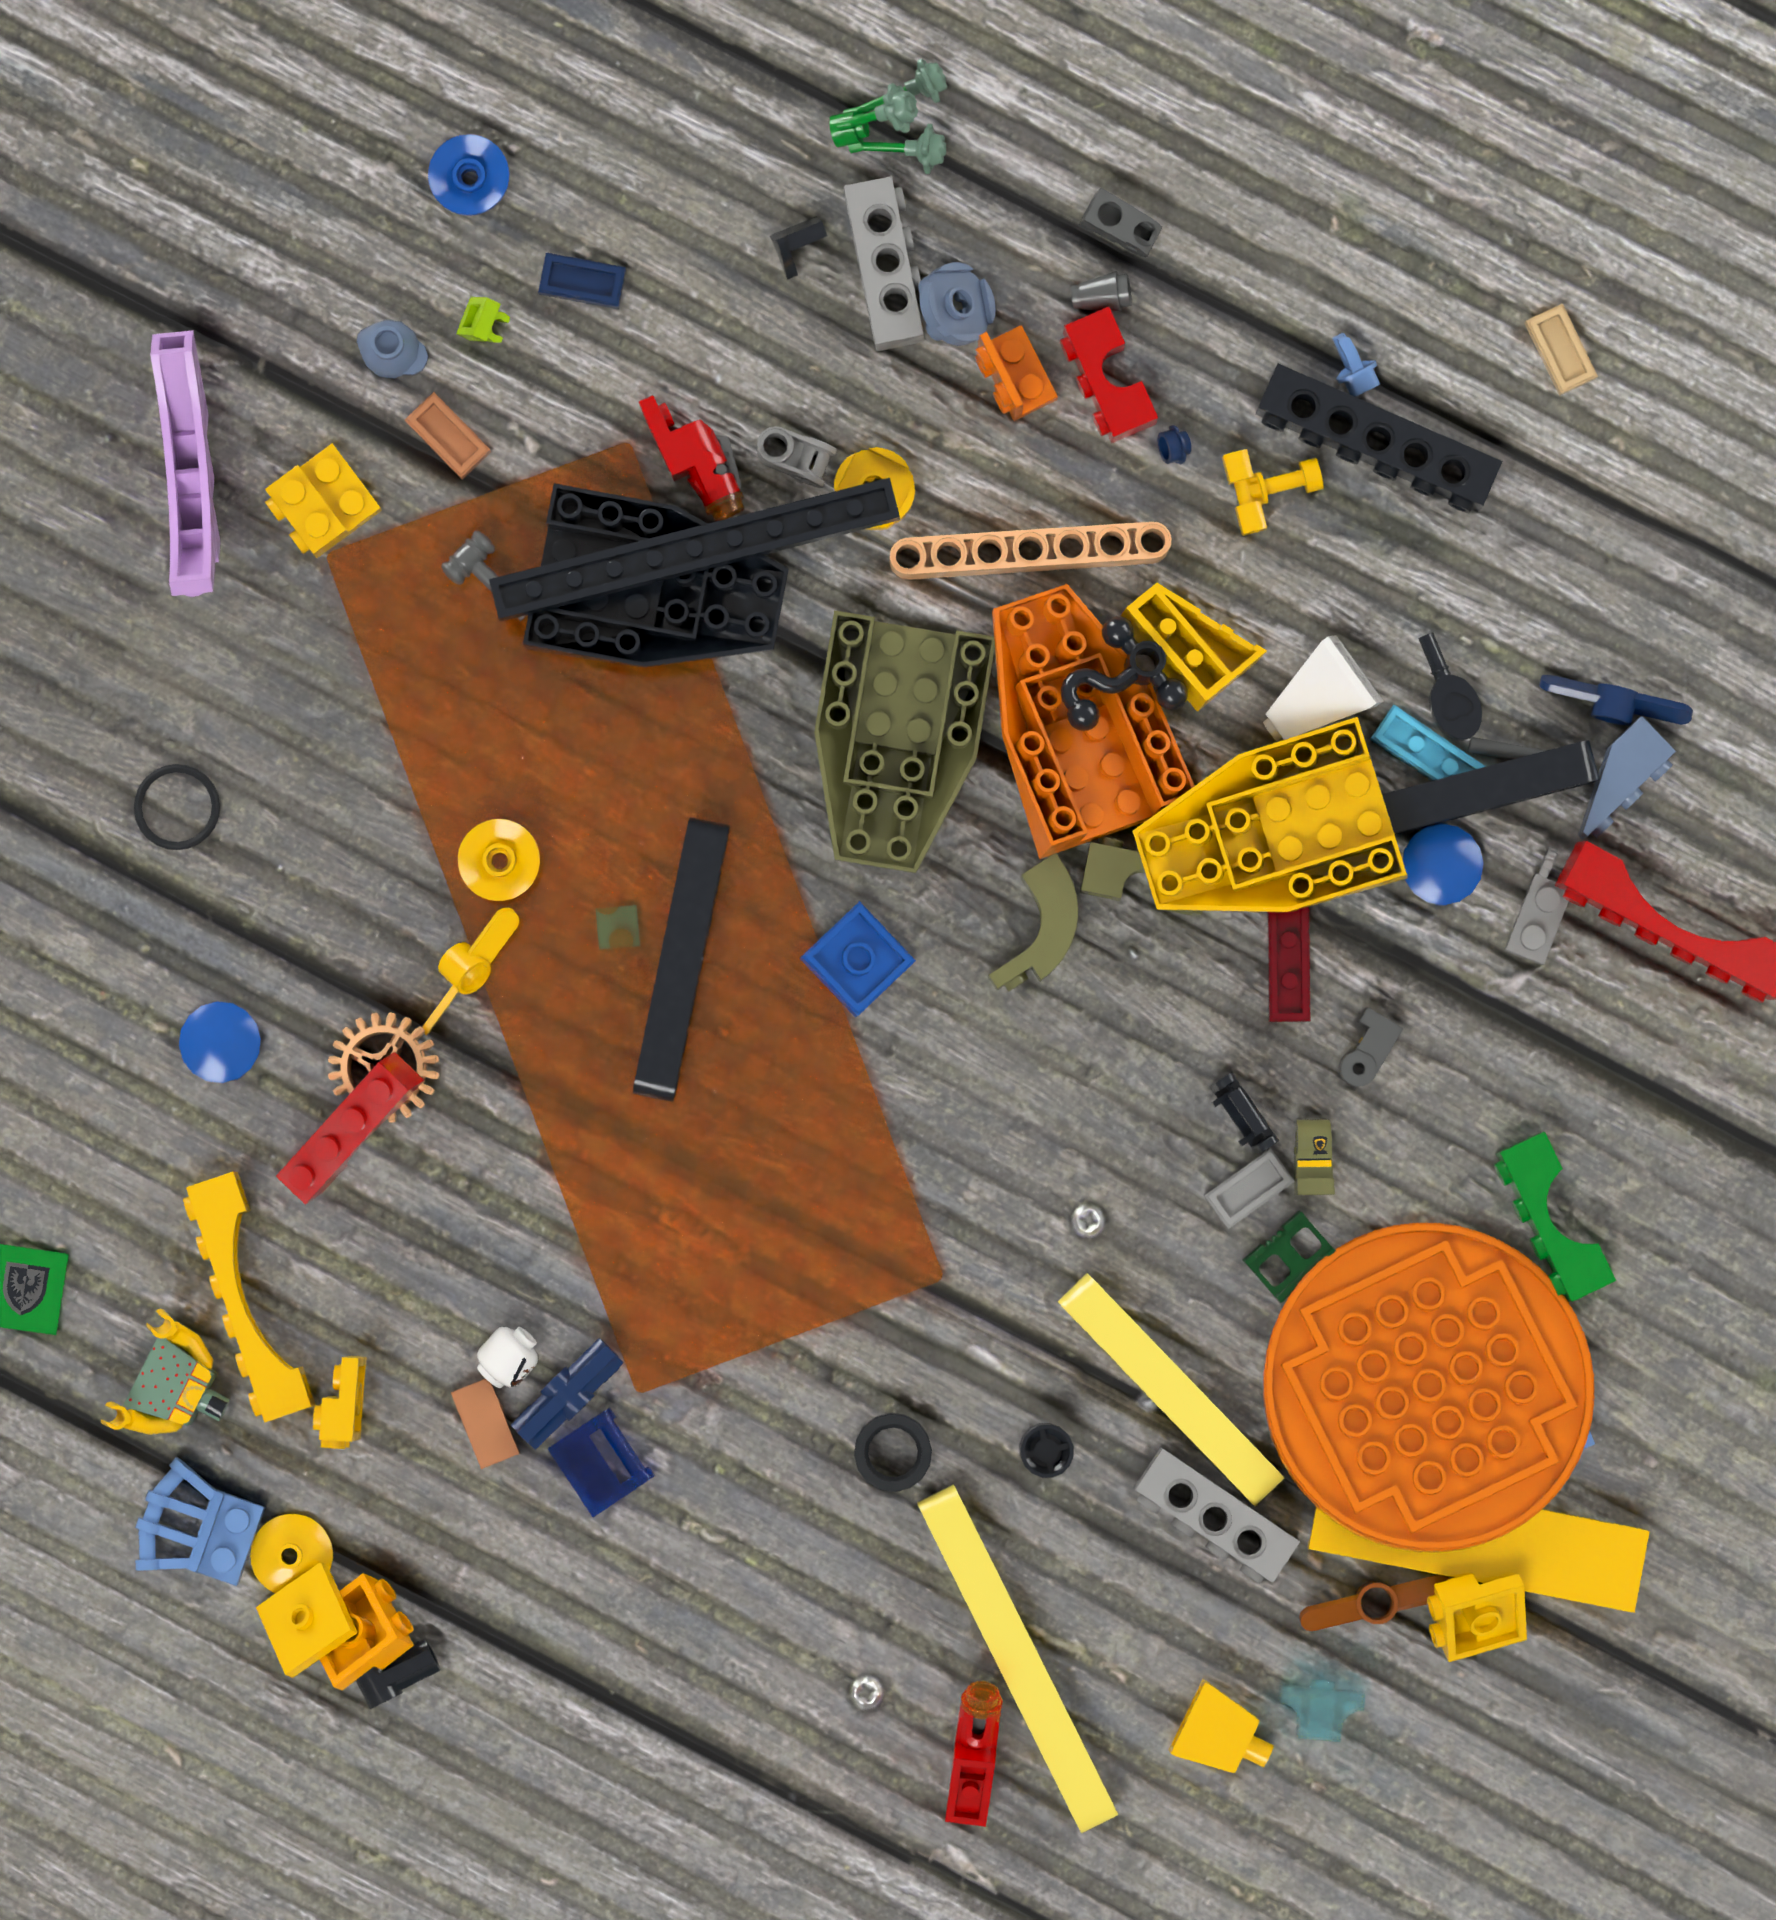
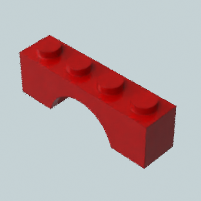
M396 1052L385 1057L374 1066L276 1177L306 1205L326 1190L345 1169L348 1161L358 1148L384 1121L403 1105L422 1084L424 1079Z

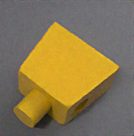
M1202 1679L1168 1750L1170 1754L1176 1757L1235 1773L1242 1758L1264 1768L1274 1745L1254 1736L1260 1722L1255 1715L1215 1686Z

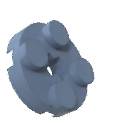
M960 262L945 264L933 270L918 285L920 308L926 322V330L929 336L936 341L943 340L948 344L956 346L967 345L979 340V335L983 334L987 326L993 323L996 308L992 290L984 278L979 280L970 272L974 269L967 264ZM953 295L956 301L962 302L963 309L959 311L955 309L952 301Z

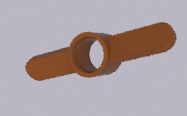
M1434 1575L1393 1586H1388L1379 1581H1369L1361 1585L1353 1596L1304 1608L1299 1615L1300 1623L1307 1631H1317L1362 1619L1371 1624H1384L1390 1621L1397 1611L1426 1605L1427 1597L1435 1595L1434 1584L1444 1582L1450 1578L1444 1575ZM1371 1588H1382L1390 1597V1608L1381 1617L1367 1616L1362 1609V1597Z

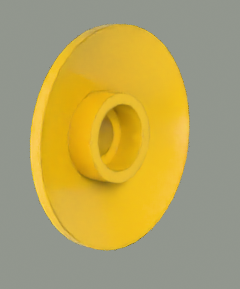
M506 819L488 820L472 828L464 837L458 852V868L464 883L478 896L492 901L511 900L523 894L535 881L540 867V853L533 836L520 824ZM497 854L507 856L508 863L502 869H497L493 866L492 860Z
M284 1514L269 1520L255 1535L250 1553L251 1565L260 1583L271 1592L277 1593L320 1562L328 1565L329 1569H331L333 1547L327 1532L318 1522L300 1514ZM287 1548H292L297 1552V1560L293 1564H288L283 1559V1552Z

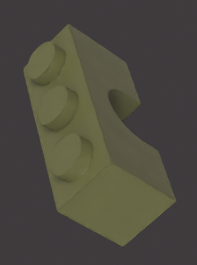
M1101 837L1098 843L1090 842L1080 893L1120 901L1125 881L1134 874L1145 873L1139 851L1123 849V841ZM1165 910L1195 917H1200L1203 912L1190 910Z

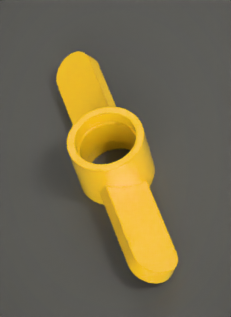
M502 908L498 910L472 946L466 942H461L452 946L442 956L438 970L452 984V987L422 1026L426 1036L459 992L463 995L471 994L487 981L491 972V962L519 925V917L513 909Z

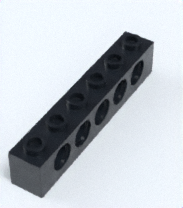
M1279 363L1274 370L1255 414L1262 417V424L1273 430L1283 432L1285 428L1299 433L1298 439L1310 446L1321 448L1322 444L1336 449V456L1344 461L1358 464L1361 460L1375 466L1373 472L1392 481H1395L1398 476L1411 482L1410 488L1428 497H1433L1434 493H1437L1449 499L1448 505L1465 513H1470L1472 509L1479 512L1484 506L1503 462ZM1299 399L1306 400L1311 404L1313 414L1308 418H1299L1293 413L1291 404ZM1334 416L1346 418L1350 424V431L1342 435L1334 433L1329 427V419ZM1372 432L1383 434L1387 439V448L1382 451L1371 449L1366 442V436ZM1410 448L1420 450L1425 458L1424 465L1420 467L1408 465L1404 459V451ZM1449 464L1457 466L1462 473L1461 482L1451 484L1445 481L1441 474L1442 467Z

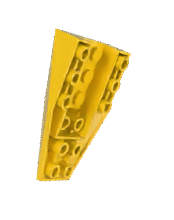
M1358 717L1238 754L1133 830L1157 910L1291 912L1408 878Z

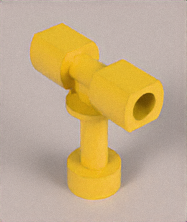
M1247 449L1222 456L1228 484H1234L1239 506H1236L1235 511L1242 536L1267 529L1262 505L1268 503V495L1304 486L1307 493L1324 489L1321 470L1316 458L1300 461V470L1263 479L1261 472L1253 473Z

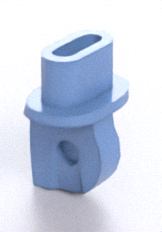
M1344 333L1332 338L1345 366L1336 378L1337 382L1344 383L1349 394L1354 397L1378 386L1380 382L1373 369L1377 366L1376 361H1361L1353 342Z

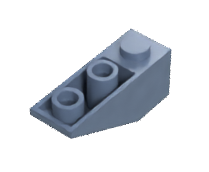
M1642 716L1606 748L1598 773L1600 780L1595 782L1578 833L1581 839L1586 838L1590 833L1596 838L1599 837L1614 822L1609 816L1620 805L1627 810L1643 794L1638 787L1649 777L1656 782L1673 766L1668 759L1676 751Z

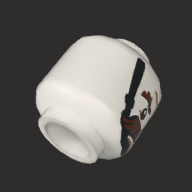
M499 1327L479 1348L477 1358L480 1364L477 1366V1369L487 1381L497 1388H502L504 1385L516 1387L538 1363V1355L533 1348L537 1342L530 1333L521 1327H518L515 1331L508 1327Z

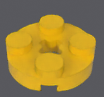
M880 447L861 450L847 457L835 475L834 492L862 485L865 482H874L876 478L880 480L890 478L900 515L899 521H901L911 509L915 496L913 475L905 460L895 452ZM899 521L867 528L866 530H887Z

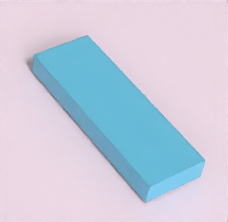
M1396 705L1391 707L1370 738L1377 745L1431 781L1486 767Z

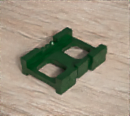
M1300 1210L1280 1226L1283 1231H1277L1276 1235L1270 1237L1271 1241H1265L1266 1246L1258 1245L1242 1259L1279 1303L1283 1302L1291 1294L1297 1283L1320 1260L1336 1252ZM1302 1228L1310 1229L1321 1243L1320 1249L1308 1259H1303L1290 1244L1291 1238ZM1271 1255H1278L1290 1269V1275L1277 1286H1272L1259 1270L1260 1265Z

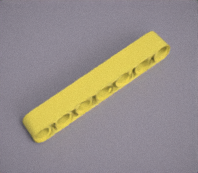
M1088 1273L1057 1301L1254 1507L1285 1479Z

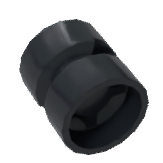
M1038 1423L1030 1427L1022 1435L1019 1443V1456L1024 1466L1032 1474L1042 1478H1054L1064 1473L1070 1466L1074 1457V1446L1070 1436L1060 1426L1052 1423Z

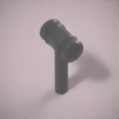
M474 531L472 538H467L466 542L453 555L449 556V561L441 565L442 571L452 582L461 585L465 577H470L472 573L491 592L489 579L499 577L484 562V560H487L488 554L495 552V546L480 531ZM527 615L517 618L522 621Z

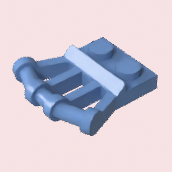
M175 1457L169 1464L171 1467L169 1472L153 1490H148L145 1498L148 1502L143 1518H138L135 1527L139 1531V1559L135 1560L136 1570L186 1568L237 1586L266 1507L216 1490L185 1462ZM185 1479L210 1501L207 1509L170 1497V1494ZM164 1507L203 1520L198 1535L194 1536L160 1524L159 1520ZM155 1535L192 1547L190 1557L156 1558Z

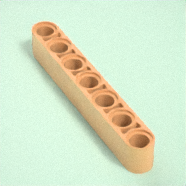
M1159 522L909 537L900 539L891 548L890 566L896 576L912 580L1154 564L1166 557L1171 547L1172 538L1166 526ZM1149 533L1157 534L1163 540V548L1155 553L1148 552L1143 548L1141 538ZM1107 536H1115L1122 542L1123 550L1119 554L1108 555L1101 549V540ZM1065 539H1075L1081 544L1082 552L1077 557L1068 558L1061 553L1060 543ZM1027 541L1037 543L1041 548L1042 554L1039 558L1032 561L1022 558L1018 550L1022 543ZM985 544H994L999 548L1001 557L994 563H985L978 556L979 548ZM947 546L954 547L960 553L961 558L955 565H943L937 558L939 550ZM905 549H912L919 555L920 561L913 568H903L896 560L899 552Z

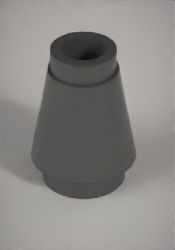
M1115 271L1079 283L1078 285H1071L1074 310H1102L1110 307L1111 311H1122L1123 307L1132 306L1128 274L1118 275V272Z

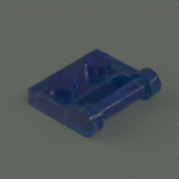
M610 1407L548 1448V1451L592 1517H595L655 1476L649 1466L644 1467L614 1421L617 1417ZM599 1429L631 1476L622 1484L590 1437L591 1434Z

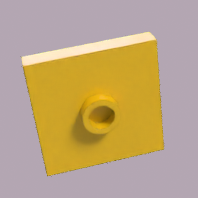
M321 1562L256 1607L284 1674L291 1678L297 1676L358 1633L328 1565Z

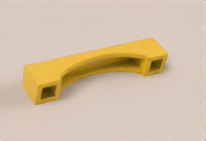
M232 1171L186 1187L189 1196L183 1198L184 1206L190 1221L197 1220L202 1235L196 1237L197 1245L203 1260L210 1259L215 1274L209 1276L210 1284L216 1299L223 1298L228 1313L222 1315L223 1323L229 1338L236 1337L241 1353L235 1354V1358L242 1377L249 1376L254 1392L248 1393L255 1416L262 1415L265 1423L315 1406L316 1404L303 1366L294 1369L272 1348L257 1326L244 1295L238 1263V1238L243 1213L251 1210L238 1172Z

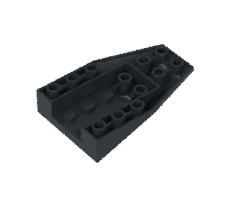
M554 483L546 521L548 530L541 566L707 523L673 505ZM761 555L529 614L523 645L529 651L643 668L774 650L789 569L769 557Z

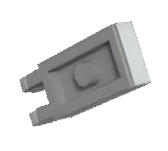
M1552 845L1548 846L1538 873L1532 877L1505 947V951L1540 965L1545 964L1569 902L1562 897L1565 891L1555 886L1556 881L1547 878L1558 857V848Z

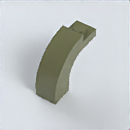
M1057 854L1049 856L1020 877L1038 906L1040 929L1037 938L1027 950L988 975L996 990L1005 986L1008 992L1012 991L1029 979L1025 973L1029 969H1032L1039 982H1041L1057 968L1071 946L1078 920L1077 895L1072 879Z

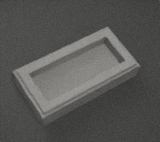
M1270 1148L1208 1192L1204 1197L1225 1227L1229 1229L1295 1181Z

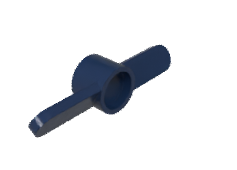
M1542 675L1539 682V687L1548 692L1594 702L1591 717L1612 724L1630 726L1633 714L1680 725L1687 724L1692 720L1693 710L1687 704L1638 693L1632 689L1617 685L1600 683L1596 686L1554 675Z

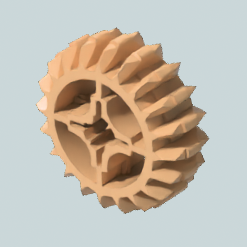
M378 1013L371 1014V1027L367 1026L363 1018L356 1019V1025L360 1032L355 1034L350 1028L345 1027L342 1032L350 1039L349 1043L346 1045L337 1040L333 1043L336 1049L343 1051L342 1057L330 1056L328 1059L329 1063L340 1065V1071L328 1074L329 1079H342L343 1081L342 1085L337 1086L333 1090L336 1096L343 1095L346 1092L350 1094L356 1088L351 1074L352 1059L363 1064L369 1073L374 1068V1065L367 1062L366 1058L381 1061L393 1052L400 1056L401 1047L404 1041H406L416 1057V1072L424 1079L422 1084L400 1107L402 1114L406 1118L411 1117L412 1112L408 1103L412 1101L417 1107L423 1108L425 1102L417 1096L419 1092L423 1091L426 1094L433 1095L435 1091L431 1086L424 1084L426 1077L433 1080L439 1079L438 1072L427 1071V1064L438 1063L439 1057L437 1055L425 1056L424 1053L435 1045L434 1042L426 1040L420 1044L417 1040L423 1036L424 1029L419 1026L410 1034L408 1030L412 1020L408 1017H405L401 1021L400 1026L396 1027L395 1013H388L386 1025L381 1024V1017ZM379 1034H393L390 1042L379 1053L370 1054L358 1048L370 1037ZM396 1112L388 1118L390 1123L396 1122Z

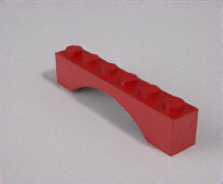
M1588 841L1576 843L1555 883V886L1565 891L1562 896L1563 898L1583 908L1586 903L1601 910L1598 916L1615 926L1620 927L1622 922L1636 929L1634 936L1653 946H1656L1658 941L1672 948L1670 955L1686 964L1692 965L1693 961H1696L1708 967L1705 974L1721 983L1728 984L1729 980L1743 986L1741 993L1759 1003H1763L1765 999L1776 1000V942L1767 937H1755L1739 941H1721L1701 937L1681 929L1661 916L1642 897L1630 879L1622 859Z

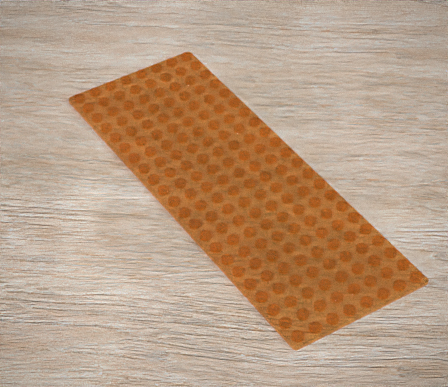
M621 443L331 551L327 556V562L469 944L473 945L498 910L511 908L519 917L518 927L491 962V972L484 984L633 1386L637 1392L644 1393L937 1283L942 1278V1270L842 1004L800 960V957L818 940L713 660L705 659L643 668L529 651L523 645L528 615L522 621L518 618H513L500 622L492 592L475 575L471 573L470 577H465L463 584L458 585L448 579L442 571V563L449 561V556L453 555L466 542L467 538L471 539L474 531L484 533L494 544L495 552L488 554L487 560H484V562L499 577L541 566L548 530L546 521L554 483L652 501L633 447L629 443ZM694 817L730 825V832L674 1102L634 1095L633 1087L689 818ZM506 819L520 824L533 836L539 849L540 867L535 881L527 891L511 900L492 901L478 896L467 887L459 872L458 852L464 837L472 828L488 820ZM504 854L495 855L492 860L493 866L497 869L504 868L508 863L507 856Z

